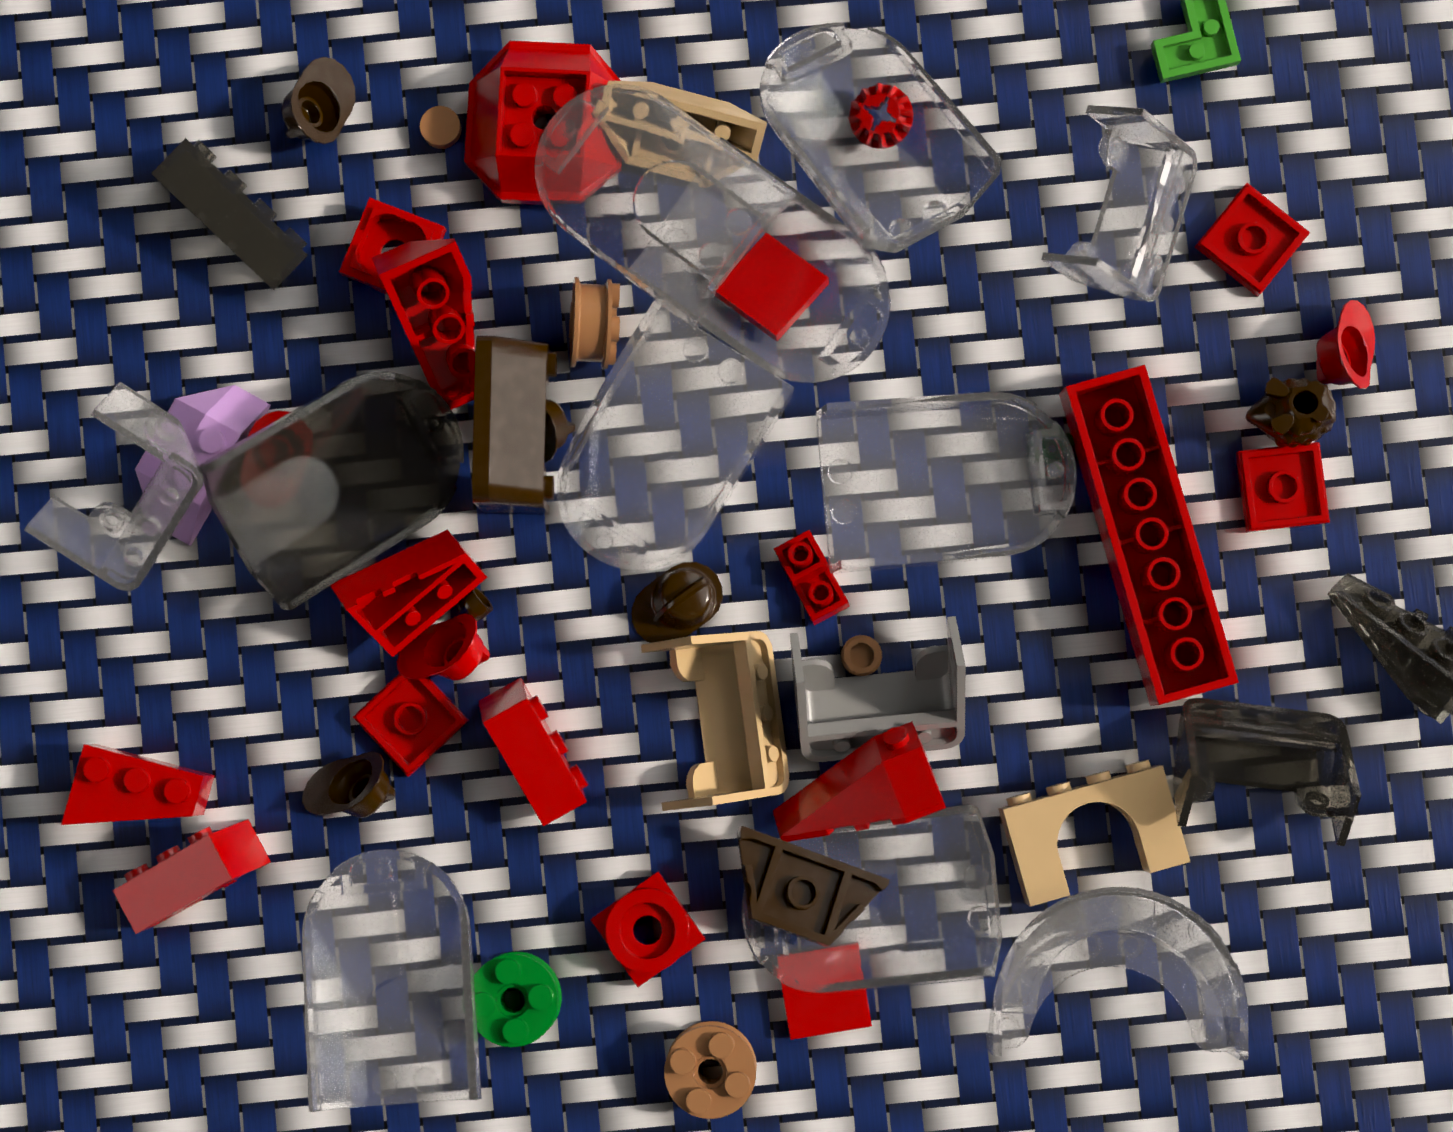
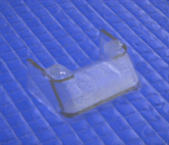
M1088 105L1086 114L1105 128L1104 136L1099 143V155L1104 165L1112 171L1091 244L1088 242H1076L1066 255L1043 252L1041 260L1073 282L1132 300L1153 302L1159 296L1196 176L1197 156L1188 144L1144 108Z
M119 382L93 410L91 416L162 461L134 509L130 512L117 503L103 502L97 505L88 517L54 495L27 524L24 531L113 587L123 591H131L138 588L147 577L204 484V476L181 422L136 391Z

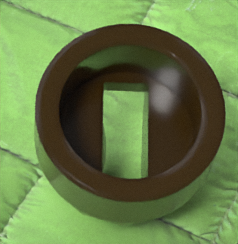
M476 587L458 602L457 609L459 612L467 609L468 614L472 615L476 621H479L493 611V606L483 592Z

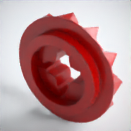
M877 83L869 88H862L855 100L851 101L848 119L853 134L861 143L871 148L885 149L900 143L907 136L913 124L914 113L912 104L903 91L895 85ZM886 101H888L887 113L896 122L882 120L874 129L875 119L867 108L870 110H880L882 105H885Z

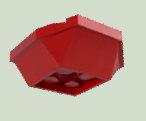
M510 40L469 82L464 158L466 166L502 203L571 207L585 206L612 182L614 183L626 174V160L614 145L606 130L598 122L608 80H621L591 44ZM541 115H553L556 118L555 124L549 129L536 127L535 122Z

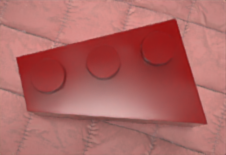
M521 677L479 700L482 722L543 826L587 802L583 788L589 786L587 780L577 764L572 767L569 765L564 756L569 750L558 730L551 732L545 721L549 717L545 707L537 695L531 696Z

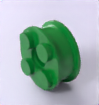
M518 951L501 954L485 963L473 976L467 992V1010L475 1029L488 1041L504 1047L525 1046L543 1036L556 1021L562 1003L560 982L553 969L541 958L530 953ZM508 988H517L523 992L525 1005L522 1009L514 1010L506 1005L504 995Z

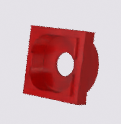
M369 197L339 273L387 294L372 257L381 254L385 244L390 241L398 240L407 243L409 241L443 239L447 230L445 226Z
M659 871L590 919L608 944L614 957L622 964L637 987H640L663 969L671 966L680 957L706 939ZM642 916H653L661 923V937L653 944H643L634 936V924Z

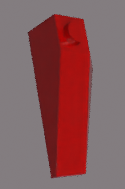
M913 721L872 737L774 809L773 814L780 839L790 842L828 836L835 828L854 826L856 831L867 830L870 828V823L891 820L893 825L906 824L945 809L946 805Z

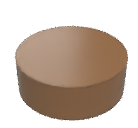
M432 107L423 114L420 121V131L423 138L434 148H449L460 138L462 131L460 120L457 114L448 107Z
M866 635L850 638L841 650V662L844 668L855 676L872 674L878 669L882 661L880 645L876 640Z

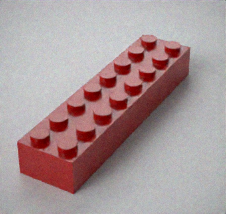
M1141 365L1066 386L1059 393L1070 434L1073 435L1075 451L1150 706L1165 704L1239 683L1146 366Z

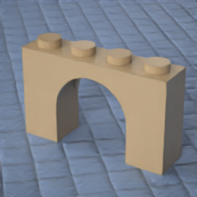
M1149 759L1125 765L1127 773L1111 777L1110 771L1107 770L1086 776L1087 784L1071 788L1070 781L1046 787L1048 795L1032 799L1030 792L1006 799L1008 806L998 808L1025 904L1031 907L1070 896L1058 853V834L1066 817L1076 808L1088 803L1103 802L1113 806L1122 813L1131 827L1143 871L1153 873L1190 862L1163 765L1151 766Z

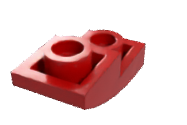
M810 530L773 548L814 626L850 607L845 594Z

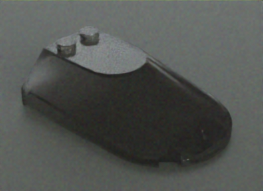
M381 371L361 374L340 383L200 464L208 502L248 571L282 609L292 610L434 520L449 504L456 492L457 487L455 484L459 474L460 463L464 462L462 434L455 415L440 394L419 379L395 372Z

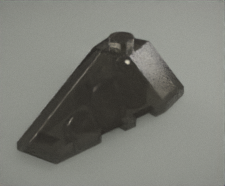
M1347 573L1331 588L1327 595L1406 698L1414 703L1423 714L1432 717L1442 724L1453 711V627L1450 626L1445 631L1427 622V613L1417 608L1413 612L1406 611L1395 605V600L1390 594Z

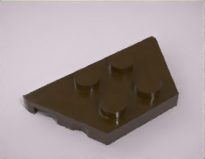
M745 826L738 828L737 838L748 919L828 947L843 933L849 923L854 921L865 910V907L876 895L889 885L890 879Z

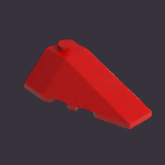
M455 239L409 241L372 257L380 279L442 414L474 400L475 323L471 297L472 279Z

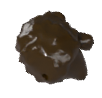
M1274 377L1266 383L1265 394L1247 411L1245 416L1249 423L1265 432L1267 437L1275 441L1279 448L1286 446L1294 448L1299 444L1310 445L1312 441L1320 439L1323 434L1331 431L1333 423L1336 421L1337 408L1331 390H1329L1327 385H1322L1317 380L1309 381L1307 378L1298 380L1288 378L1282 382Z

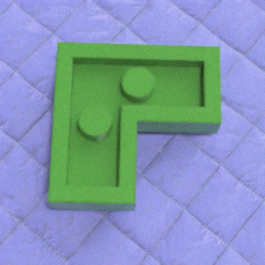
M1180 0L1188 32L1153 40L1150 45L1160 83L1237 66L1241 62L1226 0Z

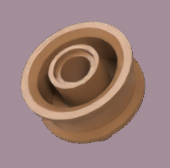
M574 277L569 321L570 367H575L576 362L601 363L603 369H608V365L616 364L617 342L619 341L620 317H617L620 283H612V279H607L605 285L582 284L579 277Z
M704 1021L693 1024L676 1037L669 1049L664 1067L667 1090L674 1102L682 1110L693 1116L704 1119H717L728 1116L742 1107L753 1091L757 1071L756 1056L749 1040L735 1027L719 1021ZM707 1059H713L721 1064L723 1072L716 1079H707L700 1073L699 1065Z

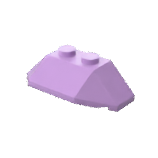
M236 385L175 398L135 468L155 527L190 546L192 545L239 463L249 431L256 420L268 412L270 404Z

